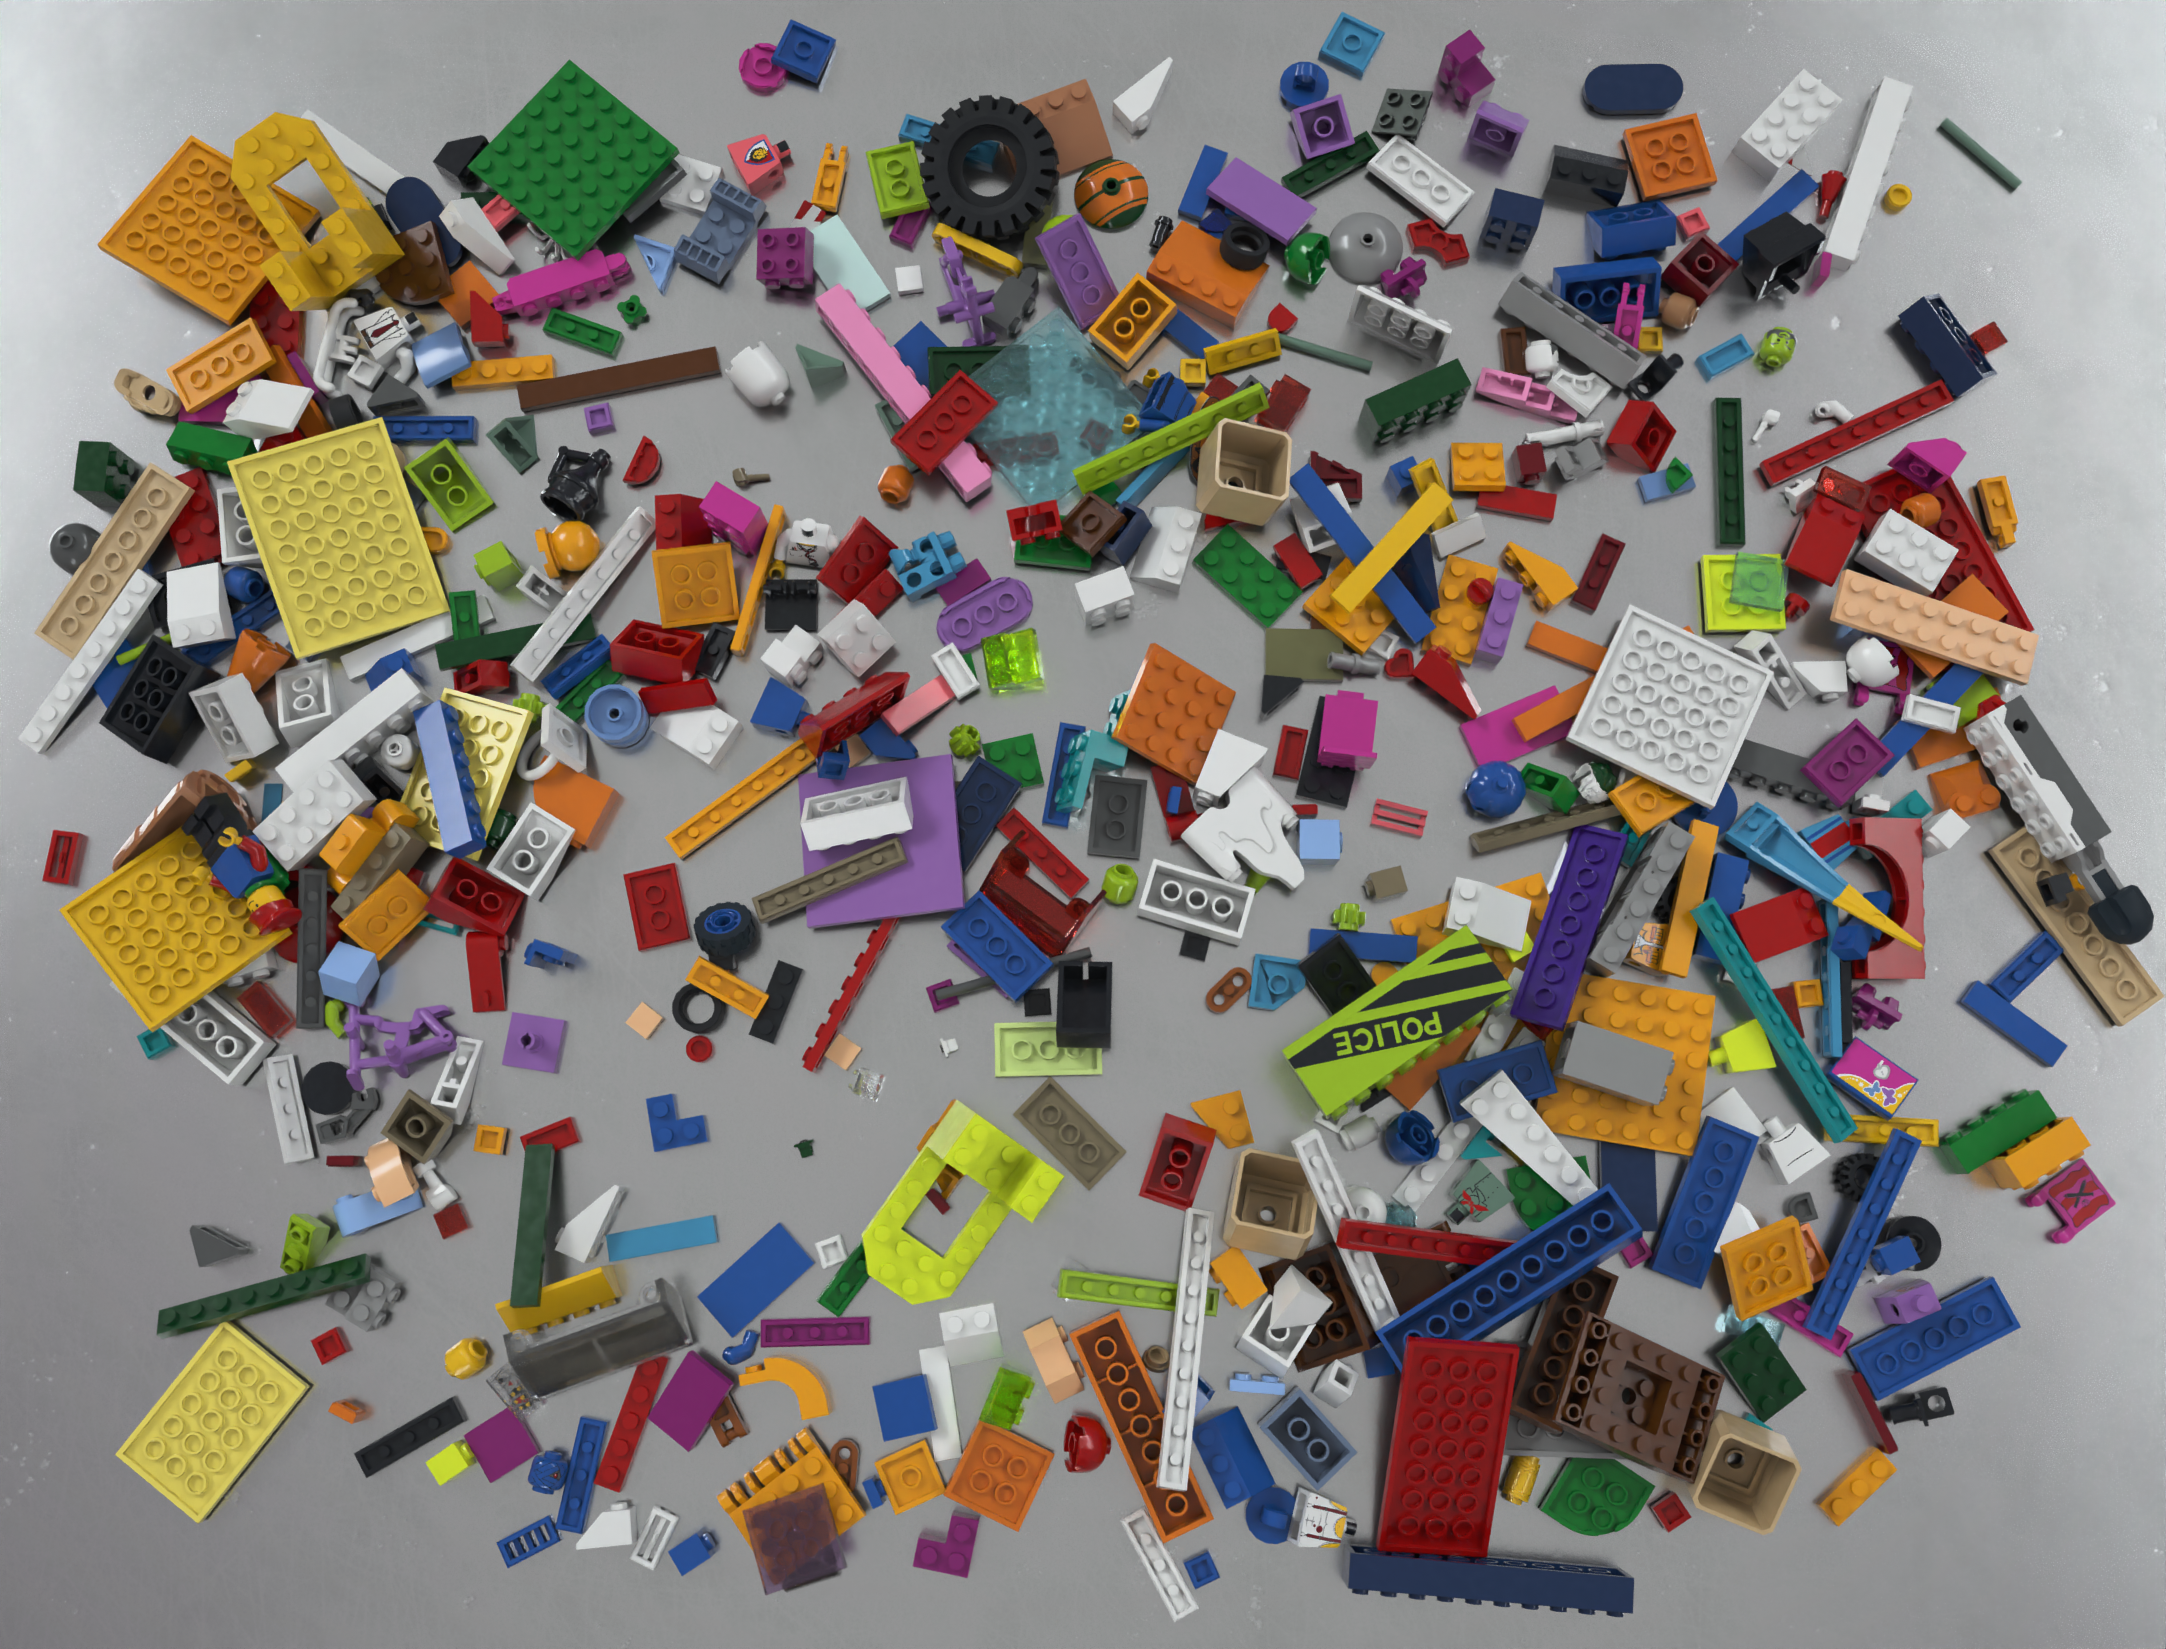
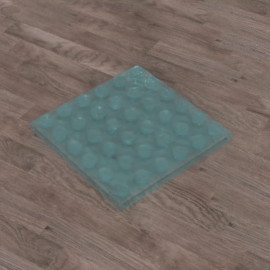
M1059 306L968 376L998 402V407L969 436L1028 506L1055 499L1058 502L1078 486L1072 470L1129 444L1132 440L1139 438L1145 433L1140 431L1139 428H1136L1135 432L1130 435L1122 432V425L1126 424L1124 423V417L1132 414L1140 421L1141 418L1138 415L1143 405Z

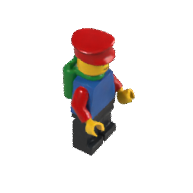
M227 792L205 796L181 829L186 836L193 835L202 848L203 856L208 860L207 864L213 874L211 875L206 867L199 866L188 876V880L197 886H201L206 880L209 882L208 885L224 890L234 898H248L246 902L247 907L252 913L249 917V922L259 929V936L283 931L297 924L302 918V911L294 908L292 901L284 896V890L290 884L288 880L289 874L266 846L261 845L258 837L254 835L252 830H247L246 822Z

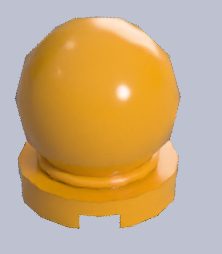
M566 521L558 525L552 533L546 527L540 528L535 532L539 552L544 551L548 563L543 565L549 579L561 577V570L563 568L569 571H583L599 555L600 539L597 533L589 525L581 521Z

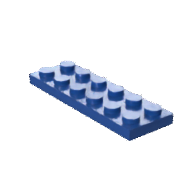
M1706 1115L1693 1155L1687 1164L1648 1268L1702 1289L1715 1255V1247L1733 1208L1759 1136Z
M1989 1276L1940 1301L1942 1309L1910 1323L1896 1324L1847 1349L1875 1401H1879L2021 1328L1994 1277Z

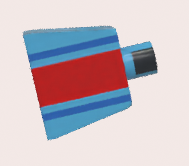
M1839 814L1796 832L1833 870L1858 848L1857 846H1850L1849 820L1844 822Z

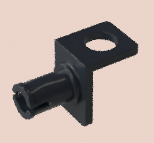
M1673 353L1667 359L1660 354L1643 373L1631 380L1627 386L1640 401H1647L1669 383L1677 374V369L1684 365V361L1677 353ZM1638 383H1646L1650 389L1649 393L1640 391Z
M1946 1387L1914 1393L1915 1399H1913V1403L1889 1407L1894 1425L1919 1419L1923 1421L1926 1427L1929 1426L1927 1420L1954 1414ZM1931 1396H1941L1945 1401V1407L1940 1411H1934L1929 1408L1928 1400Z

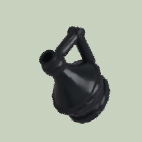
M561 446L558 449L559 454L547 479L549 486L542 491L540 498L543 504L560 518L567 521H582L585 513L596 508L599 504L598 476L600 472H603L608 467L611 456L603 449H598L590 454L568 449L567 446ZM569 459L586 463L577 469L563 471Z

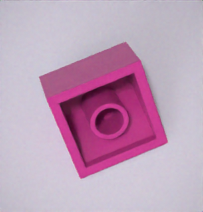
M1946 438L1911 442L1898 452L1887 465L1928 493H1932L1953 474L1967 452L1961 449L1958 443L1949 441Z

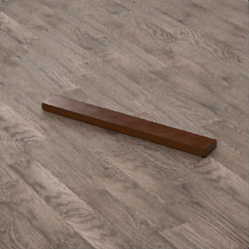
M714 346L517 385L520 409L522 412L718 374L721 373L717 349Z

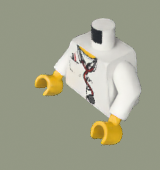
M806 518L802 521L796 520L793 523L792 529H786L777 538L774 553L776 561L771 564L769 576L772 577L773 570H779L782 573L780 580L783 579L786 571V565L783 563L784 560H786V563L823 568L841 543V540L834 535L831 526L828 524L816 523L811 518Z

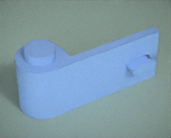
M416 1190L415 1193L384 1208L382 1202H378L371 1191L354 1198L352 1194L336 1199L337 1204L332 1207L342 1238H346L366 1231L371 1226L421 1209L423 1204L418 1190Z

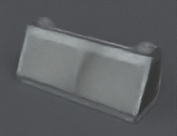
M659 1278L646 1283L639 1292L640 1304L534 1342L532 1335L522 1329L503 1335L508 1361L532 1399L538 1402L693 1345L681 1294L664 1278Z

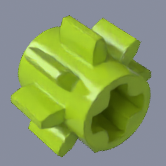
M521 693L519 700L513 699L512 706L534 713L531 723H537V718L542 717V708L546 705L540 702V696L530 693Z
M962 724L960 727L956 726L949 733L952 737L949 740V746L955 754L968 757L980 749V745L977 743L981 740L980 734L975 727Z
M1341 903L1340 910L1335 909L1333 912V924H1339V931L1358 932L1359 926L1365 925L1366 912H1360L1359 904Z

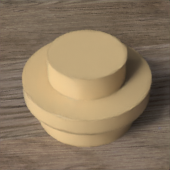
M1151 1347L1145 1352L1143 1363L1152 1372H1165L1170 1364L1169 1354L1162 1347Z

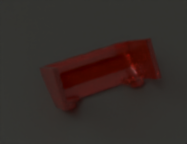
M1021 830L1001 850L979 890L1040 951L1052 958L1066 952L1091 919L1107 892L1102 890L1091 903L1082 898H1073L1068 905L1063 903L1026 875L1030 868L1029 860L1023 853L1017 850L1026 834L1024 830Z

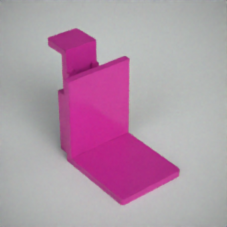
M1338 690L1336 695L1326 694L1317 762H1320L1322 766L1330 768L1336 765L1342 768L1349 767L1353 771H1363L1364 768L1370 769L1376 761L1378 754L1372 752L1378 701L1363 699L1364 693Z

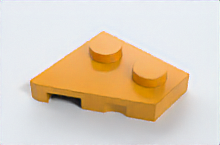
M1240 1090L1190 1103L1191 1108L1200 1116L1205 1124L1217 1130L1216 1136L1227 1149L1254 1143Z

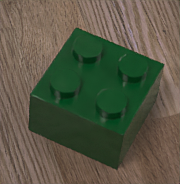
M79 441L73 491L96 507L119 508L131 491L130 478L134 473L133 459L111 442Z

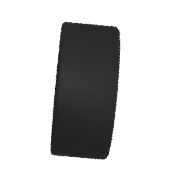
M1245 222L1229 225L1224 231L1219 252L1229 265L1242 270H1254L1265 261L1270 247V240L1263 230L1253 224ZM1233 242H1246L1252 245L1257 251L1243 250L1237 247Z
M345 394L329 401L330 413L337 430L365 422L355 400L350 394Z
M690 983L683 986L676 993L672 1002V1014L675 1021L683 1029L695 1034L707 1033L714 1030L722 1022L725 1014V1002ZM703 992L712 998L714 1012L708 1021L695 1024L685 1017L683 1005L690 995Z

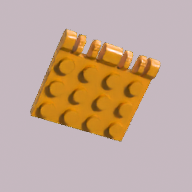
M806 1427L796 1434L798 1441L793 1437L788 1440L789 1448L799 1459L796 1463L792 1464L786 1453L778 1448L774 1451V1455L779 1464L785 1469L784 1472H782L770 1455L753 1467L756 1476L765 1485L764 1488H762L751 1472L748 1471L743 1478L755 1495L748 1498L742 1487L735 1482L730 1485L731 1492L725 1489L717 1495L718 1502L724 1511L729 1514L775 1585L786 1579L867 1515L813 1434Z

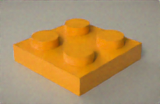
M1451 443L1450 459L1453 491L1505 490L1506 481L1502 443Z
M926 1439L874 1462L895 1515L943 1494L946 1489Z

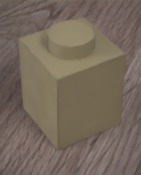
M1401 865L1370 873L1367 876L1368 881H1365L1368 897L1372 896L1374 902L1404 895L1408 891Z

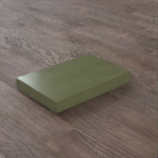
M1265 629V675L1301 678L1303 681L1343 682V670L1327 667L1329 653L1343 654V641L1329 629Z

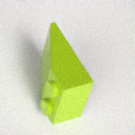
M449 436L404 467L451 531L494 503Z

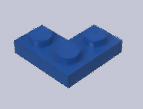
M674 1094L646 1099L654 1152L709 1142L705 1115L678 1120Z

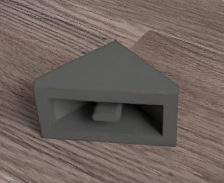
M389 374L367 402V407L375 416L426 406L425 401L416 391Z
M192 1225L189 1230L199 1267H210L246 1255L250 1250L204 1225Z

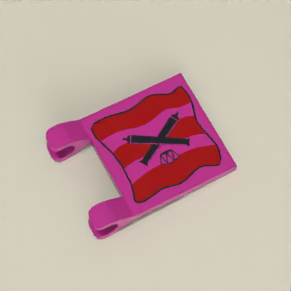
M1878 640L1894 658L1890 661V664L1893 668L1898 666L1899 675L1879 687H1869L1857 682L1852 703L1857 706H1863L1869 700V689L1897 695L1894 713L1902 715L1906 696L1910 694L1914 662L1897 644Z
M2083 1158L2077 1160L2043 1187L2024 1199L2029 1207H2039L2048 1199L2065 1222L2066 1226L2051 1235L2056 1244L2068 1243L2078 1232L2116 1204Z

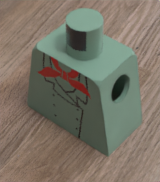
M1475 1159L1450 1191L1449 1195L1457 1204L1446 1214L1456 1225H1459L1467 1216L1474 1222L1479 1223L1511 1202L1515 1197L1479 1159Z

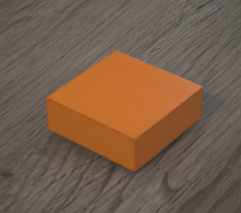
M344 1399L333 1402L328 1412L351 1424L362 1421L366 1413L364 1412L365 1410Z

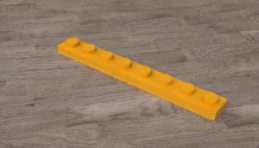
M800 738L664 838L682 860L816 762V758Z

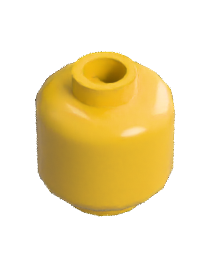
M464 1338L445 1353V1369L447 1373L461 1380L469 1379L486 1365L487 1350L485 1346L477 1339Z

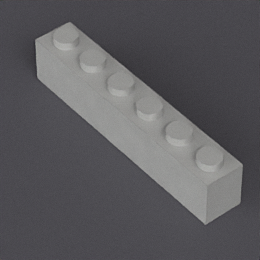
M1520 272L1512 280L1498 303L1507 314L1516 316L1528 328L1538 331L1545 336L1546 340H1551V343L1557 344L1566 350L1569 356L1578 358L1590 370L1600 373L1612 385L1619 386L1622 389L1626 387L1647 357L1523 272Z

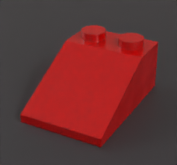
M1817 493L1802 515L1784 565L1832 587L1860 532L1865 515Z
M453 857L441 874L423 910L448 923L504 937L526 893L463 859Z
M1804 888L1794 890L1729 915L1738 937L1755 963L1829 936L1811 892Z
M1165 1113L1138 1196L1185 1212L1187 1208H1192L1217 1130Z

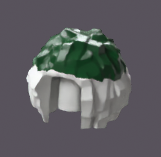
M1585 763L1576 771V775L1573 778V781H1577L1580 786L1578 791L1583 798L1587 799L1589 804H1599L1608 800L1609 792L1614 790L1617 785V777L1613 774L1610 765L1603 763Z

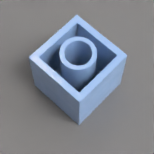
M1300 819L1296 825V856L1301 865H1336L1340 860V853H1342L1343 847L1340 820Z
M340 941L337 942L318 971L324 995L361 1007L380 977L376 953Z

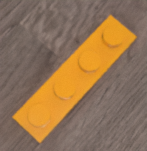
M550 354L471 361V367L452 376V387L454 390L514 386L555 378L554 357Z

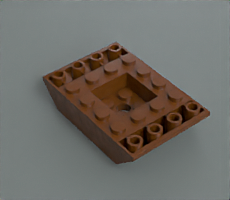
M1586 1311L1552 1421L1559 1428L1650 1470L1694 1484L1725 1375ZM1625 1388L1630 1393L1627 1403H1624L1622 1400V1392Z

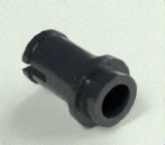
M1159 216L1155 220L1154 225L1156 227L1149 243L1151 248L1159 250L1166 242L1169 232L1173 230V220L1169 217Z

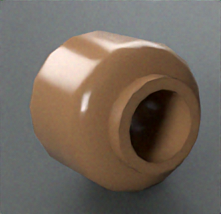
M1673 293L1668 299L1664 298L1662 300L1659 313H1662L1661 320L1664 324L1683 330L1694 324L1699 313V307H1697L1694 298L1680 293Z

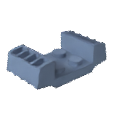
M718 178L710 189L713 201L691 236L687 237L682 234L674 248L676 262L711 279L717 284L720 283L727 271L735 264L755 232L758 222L767 207L761 199L721 178Z

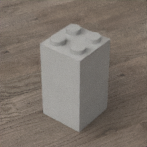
M1575 1021L1566 1024L1552 1075L1643 1106L1659 1105V1102H1663L1666 1096L1667 1086H1665L1667 1075L1670 1076L1675 1066V1060L1672 1059L1674 1052L1581 1021Z

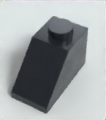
M370 755L352 770L376 797L377 803L386 799L401 801L404 789Z

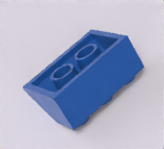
M1660 200L1586 212L1593 248L1601 258L1614 259L1621 254L1638 255L1645 250L1661 251L1665 250L1668 246L1676 245V215Z
M1239 1407L1231 1409L1193 1428L1192 1439L1226 1509L1276 1484Z

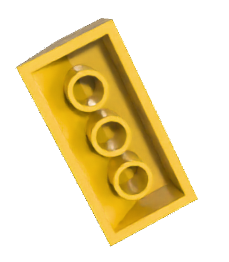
M608 1265L542 1287L540 1307L512 1308L510 1306V1299L495 1304V1307L511 1334L521 1333L522 1337L537 1333V1327L547 1323L548 1328L564 1323L563 1317L573 1314L575 1319L590 1314L589 1308L599 1305L600 1309L615 1305V1299L623 1295L614 1266Z

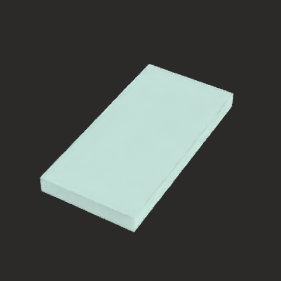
M838 215L811 230L814 234L813 270L827 291L840 283L845 290L849 289L852 292L857 306L860 309L864 308L866 311L891 297L889 290Z

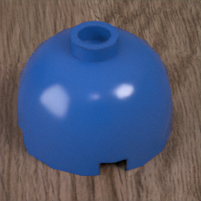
M1415 1110L1410 1112L1404 1111L1397 1115L1389 1123L1385 1131V1143L1389 1153L1396 1161L1408 1166H1418L1434 1158L1439 1151L1440 1141L1439 1137L1434 1138V1134L1431 1131L1434 1129L1433 1124L1425 1115Z

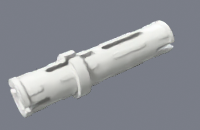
M1602 419L1586 423H1579L1577 421L1573 422L1570 426L1525 433V439H1528L1525 441V444L1541 442L1542 446L1573 440L1581 442L1583 438L1604 435V429L1601 430V428H1604Z

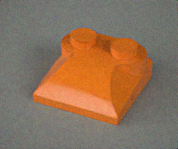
M1980 759L1929 774L1942 812L1951 808L1958 816L1965 819L2000 808V793L1996 787L1991 785Z

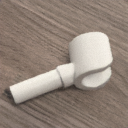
M1769 409L1762 415L1761 424L1751 439L1753 442H1758L1768 424L1773 426L1777 424L1780 412Z

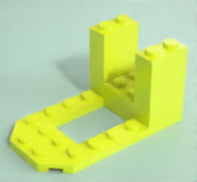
M956 1100L861 1234L867 1273L912 1305L948 1298L957 1288L1010 1210L1013 1209L1032 1223L1064 1176L963 1103ZM948 1163L963 1175L967 1174L989 1191L946 1253L941 1257L901 1228Z

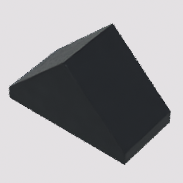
M1264 675L1261 686L1259 717L1264 720L1299 691L1304 681L1296 677Z

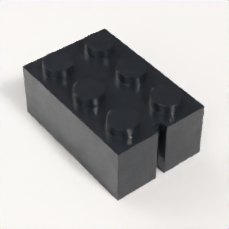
M1059 961L1056 1019L1057 1047L1111 1048L1112 962L1088 961V979H1083V961Z

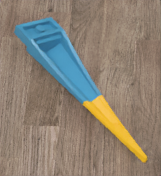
M1756 802L1726 833L1724 839L1747 853V858L1917 951H1922L1923 946L1921 943L1864 898L1812 850L1778 814L1764 805Z

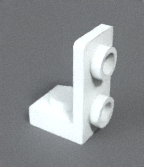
M1876 773L1855 793L1852 813L1879 817L1889 812L1890 801L1882 800L1884 777H1880Z

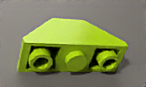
M308 1213L293 1214L289 1219L280 1268L288 1275L312 1268L327 1244L330 1227Z

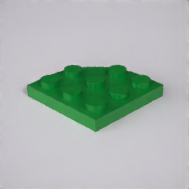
M1586 1155L1573 1157L1590 1179ZM1528 1165L1504 1169L1508 1190L1515 1197L1511 1201L1512 1206L1520 1220L1532 1231H1535L1573 1206Z
M1569 1458L1539 1510L1576 1533L1588 1536L1618 1532L1633 1522L1650 1497L1655 1485L1615 1459Z

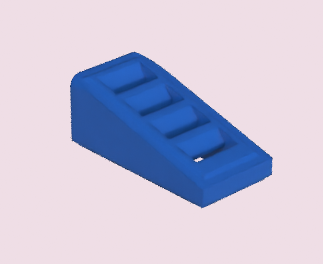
M548 1515L496 1543L507 1568H510L560 1542V1539ZM542 1525L545 1526L550 1538L547 1542L544 1541L539 1527ZM532 1530L540 1544L537 1547H534L528 1534ZM521 1536L524 1537L529 1551L524 1553L518 1540ZM512 1541L519 1555L516 1558H513L508 1543Z

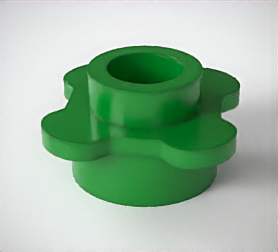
M632 295L629 300L620 302L617 305L618 311L622 312L624 321L627 324L638 322L647 314V309L640 304V298L637 295Z

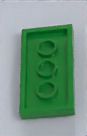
M1229 524L1209 542L1192 562L1265 629L1271 628L1303 594L1302 590Z

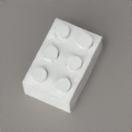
M1889 509L1878 519L1854 560L1898 587L1928 596L1933 593L1959 550L1894 510Z

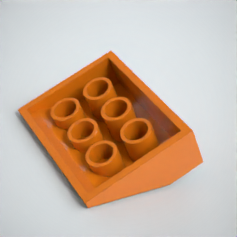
M1182 220L1159 249L1147 270L1146 280L1168 296L1234 329L1270 265L1263 262L1260 267L1254 270H1242L1229 265L1219 252L1221 240Z

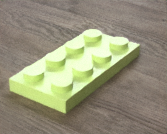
M1056 1022L994 1023L995 1077L1102 1075V1048L1057 1047Z

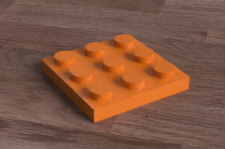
M1697 113L1624 130L1622 135L1643 202L1713 186L1718 181Z
M980 1417L943 1495L1019 1532L1055 1454Z

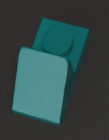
M1483 1125L1459 1155L1458 1159L1467 1160L1502 1156L1501 1153L1486 1142L1487 1139L1492 1141L1496 1136Z

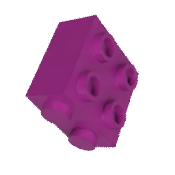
M806 227L758 229L756 279L768 289H780L782 285H789L791 288H804V285L813 284L814 234Z

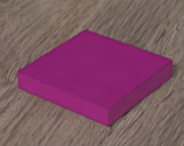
M513 1405L463 1435L490 1483H493L540 1453L533 1437Z

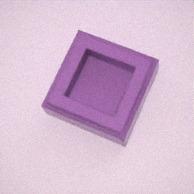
M608 402L583 408L590 435L615 429L611 407Z

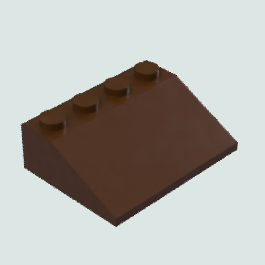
M1334 1240L1307 1249L1304 1255L1297 1260L1284 1258L1259 1268L1264 1284L1268 1289L1267 1292L1272 1296L1275 1284L1286 1270L1293 1265L1333 1302L1319 1321L1315 1323V1327L1294 1359L1298 1373L1333 1362L1336 1359L1339 1360L1370 1350L1381 1342L1370 1323Z

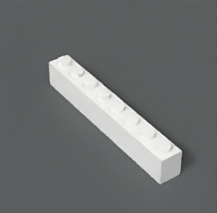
M1884 76L1875 89L1845 176L1847 181L1839 194L1826 232V240L1818 255L1819 257L1822 252L1832 253L1831 267L1845 272L1851 264H1856L1860 257L1861 249H1858L1860 242L1865 240L1869 230L1865 226L1867 221L1871 220L1876 210V205H1873L1883 189L1884 184L1880 183L1882 176L1885 177L1890 168L1889 156L1894 153L1898 145V140L1895 139L1896 135L1901 132L1906 121L1903 118V114L1908 111L1913 101V97L1910 96L1913 86Z

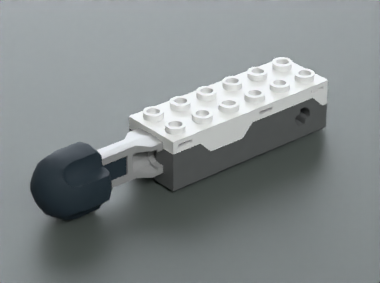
M1993 695L1979 703L1976 721L1963 728L1967 739L1980 753L1983 764L1995 776L1997 785L2000 789L2004 790L2010 799L2012 808L2019 813L2025 822L2027 831L2034 836L2040 845L2042 854L2051 863L2062 859L2067 868L2077 875L2094 901V904L2088 908L2087 914L2106 939L2127 945L2143 940L2153 928L2154 914L2151 906L2138 886L2129 885L2124 887L2105 859L2104 850L2098 840L2112 831L2022 695L2009 702H2004L1999 695Z

